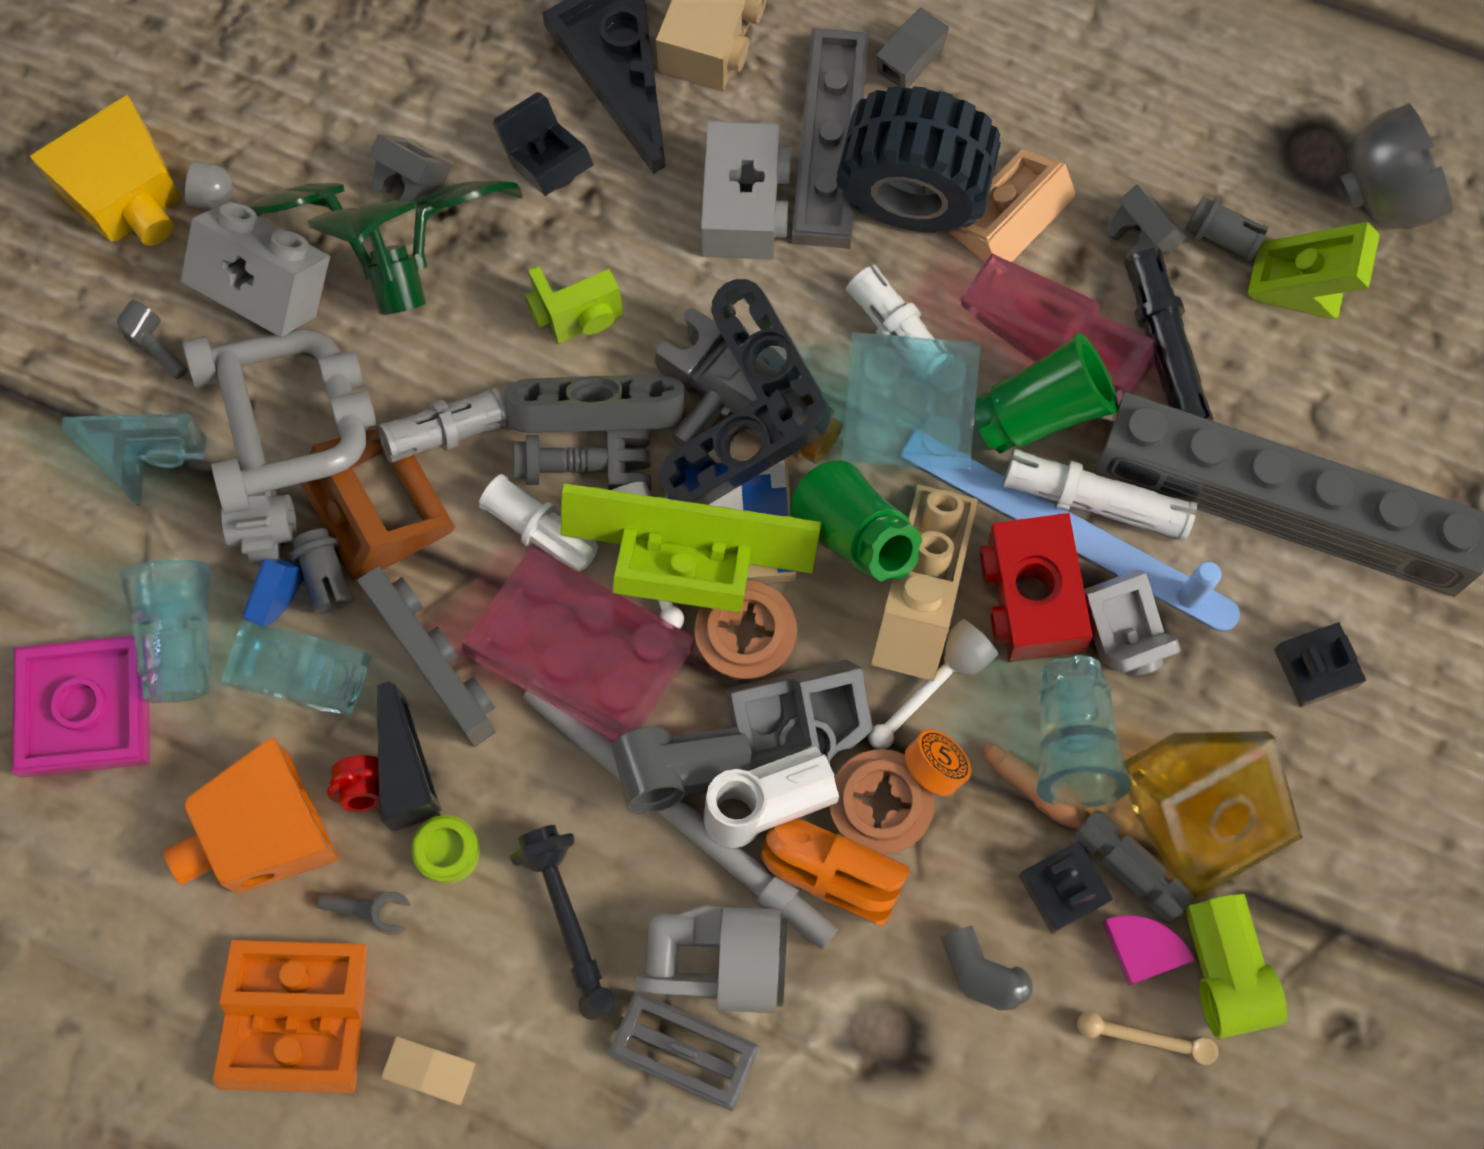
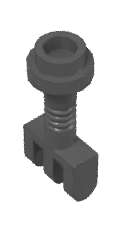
M649 429L606 431V447L586 448V450L584 448H568L567 450L566 448H539V436L526 435V441H513L514 479H526V485H539V473L578 472L579 470L580 472H585L586 470V472H607V490H613L634 482H646L650 491L652 489L651 475L646 473H626V470L649 468L651 466L650 452L639 449H625V447L648 445L650 443Z

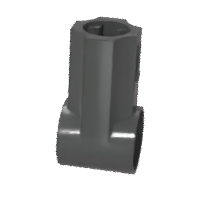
M657 726L644 727L623 734L612 745V752L628 810L637 814L663 811L673 807L687 795L706 793L713 779L724 771L733 769L751 770L752 753L746 733L742 734L737 727L670 736L665 728Z

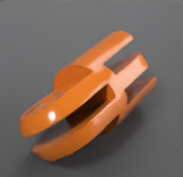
M794 819L770 828L762 845V860L768 870L776 877L879 926H884L888 922L892 913V907L897 902L901 893V887L909 875V866L840 834L836 835L800 819Z

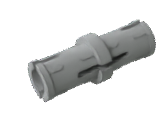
M494 388L476 396L448 404L444 400L430 403L426 411L403 419L379 424L377 428L383 452L390 463H394L426 450L441 447L446 451L458 447L460 440L485 431L508 426L505 401L500 391Z

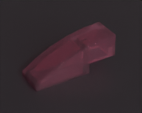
M993 253L989 256L960 299L961 306L1034 362L1050 354L1075 334L1082 333L1100 355L1116 391L1118 405L1124 392L1131 394L1136 392L1153 365V339L1100 316L1098 301Z

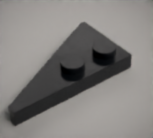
M564 0L544 11L542 15L545 28L651 172L655 174L665 168L663 137L645 0Z

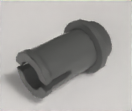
M1202 196L1185 228L1195 233L1194 240L1199 242L1203 237L1250 262L1264 240L1269 227L1264 224L1261 225L1221 205L1222 198L1216 196L1214 200Z
M326 528L310 530L293 538L291 542L294 550L290 552L289 556L293 563H299L313 603L314 613L322 614L332 611L325 590L327 585L332 589L338 609L352 603L354 597L349 591L336 554L337 549L340 547L339 540L332 538Z

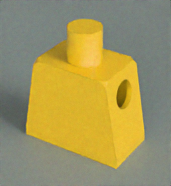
M128 95L120 98L30 155L53 190L108 241H119L134 231L144 245L153 246L166 240L173 232L174 224L164 211L176 204L181 195L148 128Z

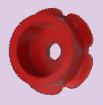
M355 755L343 758L333 765L331 769L332 779L329 782L330 787L327 788V795L330 800L341 804L344 810L355 813L367 812L379 806L377 757Z

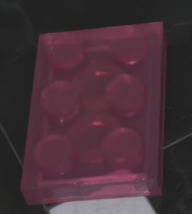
M532 546L462 641V653L615 741L623 734L643 726L692 652L695 637L619 594H614L610 589Z

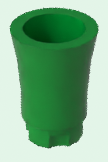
M1077 333L1047 356L1019 373L993 385L990 392L973 399L971 411L984 442L991 450L995 449L1000 454L1016 445L1024 447L1049 434L1081 422L1115 414L1118 412V399L1110 375L1100 355L1085 335Z
M841 460L828 461L813 468L799 482L791 499L790 517L821 522L819 545L841 556L860 572L871 575L881 582L889 578H898L900 580L916 566L919 561L918 550L922 543L919 531L911 525L905 514L886 501L870 485L856 466Z

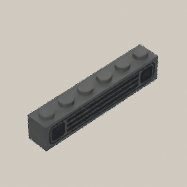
M1124 392L1118 405V412L1111 419L1093 472L1096 475L1135 485L1168 497L1197 503V510L1453 597L1457 596L1483 574L1484 511L1128 392Z

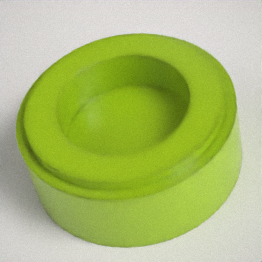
M440 815L427 820L416 831L411 845L412 859L417 869L429 880L439 884H454L467 878L476 868L480 858V842L474 830L464 820L456 816Z

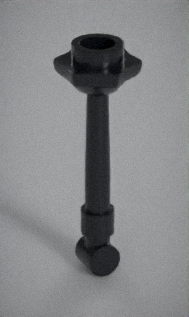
M548 825L530 831L518 838L521 849L510 855V860L516 866H524L532 871L542 872L563 940L573 968L570 970L577 988H581L583 994L579 1000V1011L586 1019L595 1020L613 1010L615 999L612 992L600 984L599 980L602 979L596 959L592 960L583 932L558 869V866L566 856L567 850L574 844V835L572 833L559 835L556 825Z

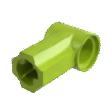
M1245 894L1227 895L1186 907L1185 914L1203 974V978L1199 982L1201 1005L1213 1036L1220 1040L1284 1026L1288 1019L1284 990L1276 971L1271 965L1264 962Z

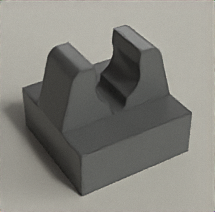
M378 134L369 153V157L376 160L372 180L373 189L382 193H390L396 179L403 176L402 180L405 190L400 200H417L428 195L435 186H443L452 167V164L402 137Z
M1138 184L1118 200L1121 206L1106 227L1107 234L1115 240L1121 238L1129 230L1142 229L1139 233L1137 245L1126 253L1127 258L1136 252L1154 248L1155 251L1161 249L1162 253L1166 251L1170 254L1188 238L1154 196Z

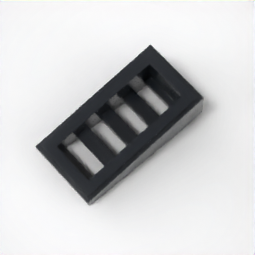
M388 681L377 685L379 814L385 826L391 831H398L440 816L439 811H442L406 697L396 684Z

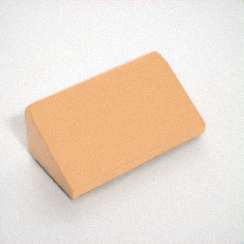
M1021 149L992 179L985 213L982 218L976 219L975 224L969 227H959L957 231L948 233L992 268L998 271L1005 270L1075 197V190L1066 164Z

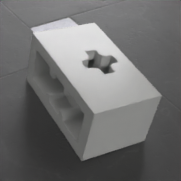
M708 121L701 220L702 257L774 260L775 237L786 238L788 201H777V184H789L791 148H779L780 124ZM742 190H752V192H742Z
M229 201L192 218L180 282L275 335L283 337L316 318L330 256L309 245L307 240L301 235L290 231H283L258 217L251 208Z

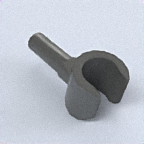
M131 300L117 318V324L120 330H122L124 338L130 344L139 348L143 347L148 353L150 352L175 379L181 378L186 373L187 368L158 338L152 335L161 319L142 303Z
M386 892L381 894L376 900L365 898L361 900L321 893L318 898L317 907L322 910L372 920L375 927L381 933L396 935L403 932L405 928L399 925L383 923L379 919V912L385 904L390 902H396L404 906H410V902L403 894L398 892Z

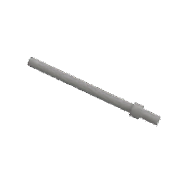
M541 680L535 681L525 692L523 700L620 780L612 752L614 741ZM682 799L673 807L658 812L757 895L758 899L755 903L759 907L781 909V916H787V921L821 950L836 934L838 928L799 896L801 888L773 875L741 847H724L713 841L705 830L703 815Z

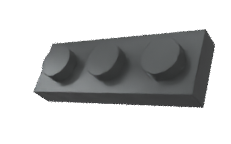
M379 565L359 578L357 581L472 745L476 747L496 732L486 714L495 709V706L474 677L462 683L450 664L457 660L459 656L439 627L436 626L427 633L414 614L424 607L404 578L400 577L391 583Z

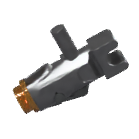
M694 308L688 309L684 313L685 321L688 324L687 338L694 346L689 349H678L668 342H660L654 354L655 364L662 375H669L679 379L684 385V390L691 394L696 390L704 396L672 435V439L679 446L710 429L720 416L726 419L758 399L715 321ZM772 347L765 348L756 359V372L762 376L774 375L784 367L786 360L776 349ZM791 386L780 391L793 410V415L789 419L793 418L799 425L806 423L810 419L807 415V409L811 405L806 406L795 394ZM830 407L831 420L826 432L816 441L791 456L798 461L806 458L812 463L817 464L828 454L843 428V423L834 417L833 408ZM747 430L752 436L761 439L759 432Z

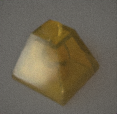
M1268 731L1173 733L1119 764L1135 815L1172 875L1176 876L1192 891L1194 895L1192 901L1303 838L1276 737Z

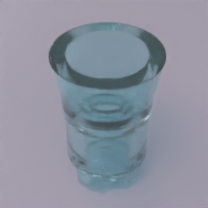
M186 559L159 560L136 564L119 572L129 609L135 644L137 675L142 677L143 699L146 702H183L200 699L201 696L209 694L207 671L211 669L209 594L212 566L206 562Z
M1081 655L1050 661L1041 670L1042 689L1039 692L1041 750L1037 794L1043 801L1049 804L1075 808L1098 807L1115 802L1130 791L1132 783L1120 749L1114 720L1111 688L1106 683L1104 671L1101 670V663L1092 657Z

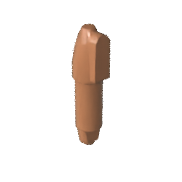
M987 743L984 746V757L994 767V770L1032 800L1040 811L1059 824L1077 830L1093 811L1088 803L1060 780L1057 784L1054 782L1050 783L1012 750L1007 753L997 744Z

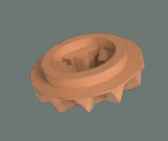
M747 580L742 613L700 607L695 621L697 649L707 661L711 670H717L729 676L735 682L741 679L754 678L763 680L768 674L785 665L796 644L797 622L791 605L780 592L761 582ZM748 608H752L755 629L759 632H764L765 636L763 638H752L749 647H745L744 654H739L737 636L732 632H727V628L729 629L730 626H740L743 617H747Z
M885 749L866 751L847 761L836 774L835 784L839 793V799L836 804L830 805L831 820L842 836L882 854H899L922 838L933 817L935 807L934 793L923 788L913 778L907 768L904 754ZM883 777H888L887 788L890 789V799L894 802H899L902 807L910 808V810L900 808L899 811H888L885 819L880 823V828H875V819L872 818L873 808L863 804V800L854 799L853 796L863 798L864 795L874 796L878 786L882 784Z

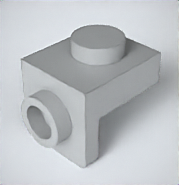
M1135 570L1084 589L1093 640L1101 663L1121 673H1126L1127 676H1139L1158 670L1164 665L1163 658L1181 651L1177 638L1164 633L1147 573Z

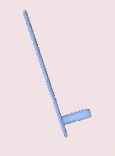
M915 429L899 455V458L963 493L978 499V501L1013 520L1070 513L1078 556L1117 577L1135 570L1147 573L1153 597L1216 631H1229L1239 621L1240 611L1236 603L1213 590L1222 575L1219 566L1214 562H1201L1189 577L1071 512L1055 508V504L1047 499L1003 487L1004 476L918 429Z

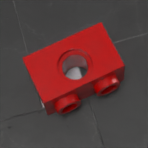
M1070 513L993 523L988 545L980 546L979 552L985 584L995 582L999 606L990 607L991 628L995 644H1006L1009 662L1085 652L1093 635ZM1024 578H1036L1046 585L1049 596L1038 601L1026 599L1017 590L1016 583Z

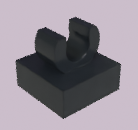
M1340 622L1280 642L1274 649L1300 707L1357 688L1367 681L1357 661L1358 657L1348 635H1345Z
M1080 841L1023 870L1018 875L1052 934L1113 900Z

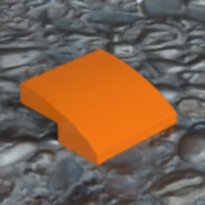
M231 940L219 1001L225 1017L213 1074V1082L218 1090L355 1094L366 990V945L353 943Z

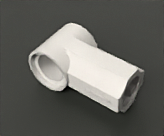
M817 746L750 771L740 769L724 771L717 775L708 786L703 816L705 830L710 838L721 846L729 848L746 846L754 841L762 831L836 804L839 799V793L836 788L834 773L825 754H822ZM737 799L746 803L752 813L743 819L736 820L723 815L717 806L725 800Z

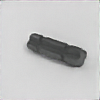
M1096 810L1091 813L1078 827L1075 833L1076 840L1080 841L1092 855L1096 851L1100 852L1104 856L1100 862L1140 898L1146 894L1151 899L1148 906L1165 921L1171 922L1182 915L1194 898L1192 891L1176 876L1169 880L1165 876L1168 869L1128 833L1122 837L1116 832L1119 825L1104 811Z

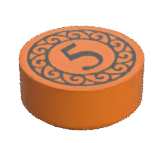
M933 729L922 731L905 750V761L909 772L923 788L934 794L950 796L971 776V764L966 753L951 737Z

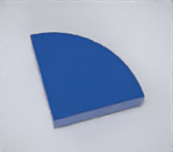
M290 559L263 560L244 608L243 619L262 627L268 626L278 619L289 606L303 582L304 577L299 563H293Z

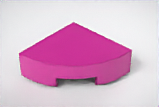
M1131 915L1117 916L1102 922L1128 986L1195 961L1192 953L1181 938L1157 921Z

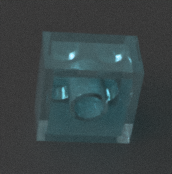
M852 332L841 461L969 471L981 342Z

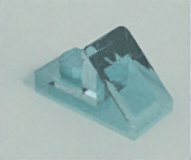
M189 413L63 417L62 430L137 506L141 503L143 461L153 466L170 468L181 466L184 460L205 459L206 436Z

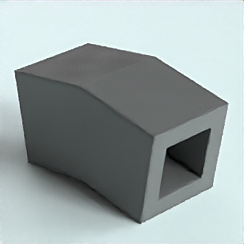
M919 8L898 28L876 55L878 72L896 85L909 88L921 72L943 51L949 27L924 9Z

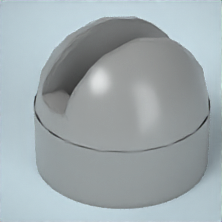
M192 162L185 183V201L188 208L209 211L232 200L234 187L230 175L224 168L207 162Z

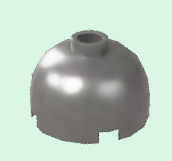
M1408 103L1399 108L1394 107L1382 112L1361 127L1353 136L1347 152L1350 173L1339 177L1343 192L1351 209L1354 210L1363 206L1375 222L1390 229H1411L1439 220L1440 217L1453 211L1451 195L1442 166L1436 168L1429 151L1434 145L1420 116L1411 104Z

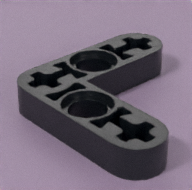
M734 279L720 287L712 299L711 312L716 325L758 399L675 449L665 458L660 470V481L663 490L673 500L709 505L816 441L826 432L830 424L831 409L826 397L771 301L755 282L748 279ZM742 299L750 305L748 307L749 313L760 328V331L752 335L749 334L746 327L735 316L736 309L734 304ZM770 346L784 348L787 354L786 363L778 373L771 376H762L756 372L755 363L761 351ZM790 386L806 406L811 405L807 409V415L810 419L801 425L793 418L789 419L793 415V410L785 396L780 392L788 389ZM744 430L759 432L761 447L757 454L745 461L733 459L730 453V444L734 436ZM713 449H715L717 457L729 468L724 474L713 465L716 462L708 455ZM690 465L702 471L697 476L700 486L692 491L684 484L680 485L686 480L683 470Z

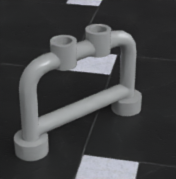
M308 329L293 330L283 337L270 334L210 347L208 336L183 341L195 389L220 384L238 457L211 464L224 515L250 509L249 495L333 476L346 471L360 459L366 448L365 429L376 427V421L368 391L353 393L352 390L363 387L362 375L355 351L341 353L333 339L319 331ZM306 353L314 355L319 364L324 388L331 404L334 421L341 440L335 447L326 451L266 464L241 366L294 354Z

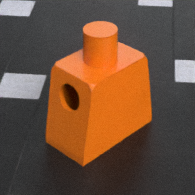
M274 737L260 744L185 800L184 807L196 833L163 850L166 863L180 885H184L213 870L220 884L234 893L246 892L331 864L340 859L289 751Z

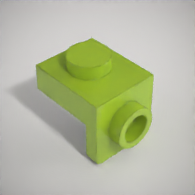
M539 265L527 270L532 291L524 294V298L538 328L549 325L558 344L582 333L586 335L599 333L611 326L616 318L624 315L620 288L610 269H606L554 293Z

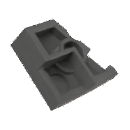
M846 659L725 689L732 727H737L742 734L746 733L752 753L751 770L817 746L819 751L825 754L830 764L832 757L837 752L853 748L873 731L862 668Z

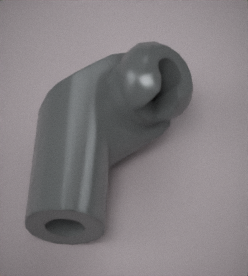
M967 926L941 936L959 988L968 998L996 1010H1014L1020 1004L1029 1000L1033 991V984L1029 974L1017 966L1010 969L986 960L973 926Z

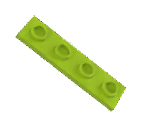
M566 483L563 485L561 536L621 545L614 574V594L742 613L749 564L811 574L813 572L821 522L790 516L738 510L723 506L718 507L672 500L664 497L612 491L598 487Z

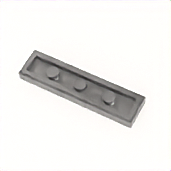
M812 28L791 244L851 248L854 204L848 202L843 197V190L838 188L836 179L852 113L859 100L864 99L869 32Z

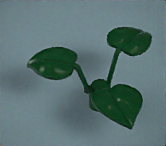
M471 181L442 188L417 200H385L369 203L359 208L343 209L334 195L345 192L343 184L314 183L292 187L279 193L267 195L250 203L247 207L254 210L258 217L262 213L279 212L305 204L329 208L331 212L308 220L309 228L349 242L362 265L365 279H370L379 314L387 315L412 310L426 304L418 270L428 267L424 247L426 224L431 216L446 207L461 204L492 192L505 193L522 199V191L520 186L514 182ZM417 208L415 213L413 253L408 255L405 244L385 247L379 226L392 218ZM368 235L374 248L373 251L369 252L370 256L362 243Z

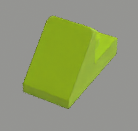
M1368 222L1263 241L1257 250L1248 295L1255 301L1327 319H1336L1339 316L1344 292L1369 288L1380 234Z

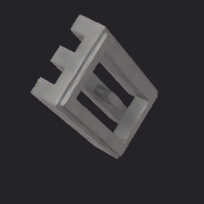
M635 991L607 1055L728 1110L734 1111L760 1045ZM642 1010L740 1053L741 1057L737 1066L638 1023ZM631 1036L730 1079L731 1081L726 1092L626 1048Z

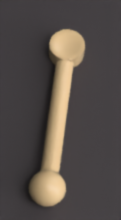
M1093 1011L1082 1013L1077 1021L1079 1032L1086 1038L1094 1039L1102 1034L1189 1055L1190 1059L1198 1065H1210L1217 1060L1219 1055L1217 1044L1212 1039L1205 1037L1197 1038L1192 1042L1106 1022L1103 1021L1098 1013Z

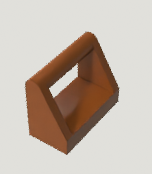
M378 428L366 431V448L360 459L346 471L333 476L300 483L324 528L328 529L332 538L339 540L340 547L337 549V552L353 581L358 580L378 565L382 570L447 536L455 528L413 454L410 457L391 463L423 521L390 531L386 530L352 469L383 452L378 436ZM341 438L313 444L309 455L335 447L339 444Z

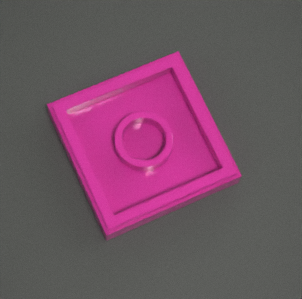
M143 635L14 648L12 773L23 778L150 765L149 641Z

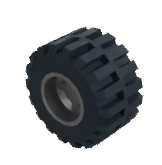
M895 86L888 87L887 91L876 90L869 93L867 99H860L852 113L837 171V186L843 190V197L848 202L856 205L855 208L888 225L926 233H936L938 231L952 232L957 231L959 227H969L975 224L976 219L982 218L985 213L1001 145L999 130L991 125L992 119L986 113L977 111L975 105L966 100L955 98L950 93L933 91L926 87L913 86V88Z

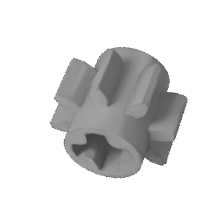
M276 490L261 492L248 496L250 509L225 515L222 509V528L229 549L242 548V553L248 554L250 563L265 559H280V548L284 547L285 542H291L297 535L295 510L292 499L288 494L277 496Z

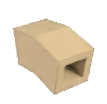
M396 1036L381 1079L461 1106L476 1063Z

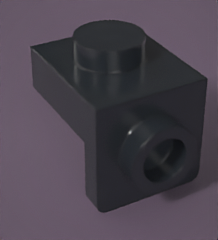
M541 92L531 95L493 121V126L512 167L544 196H547L556 189L567 186L576 176L594 165L587 147L558 123L548 98Z

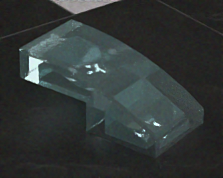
M242 621L220 681L236 690L286 698L300 707L352 716L372 655L364 650L326 639L270 626L262 627L254 623Z

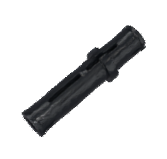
M1154 248L1136 252L1124 261L1138 306L1134 315L1138 326L1145 329L1146 336L1149 339L1153 359L1168 405L1212 421L1214 417L1203 391L1202 381L1181 317L1185 312L1181 297L1175 296L1171 287L1161 249L1155 251Z

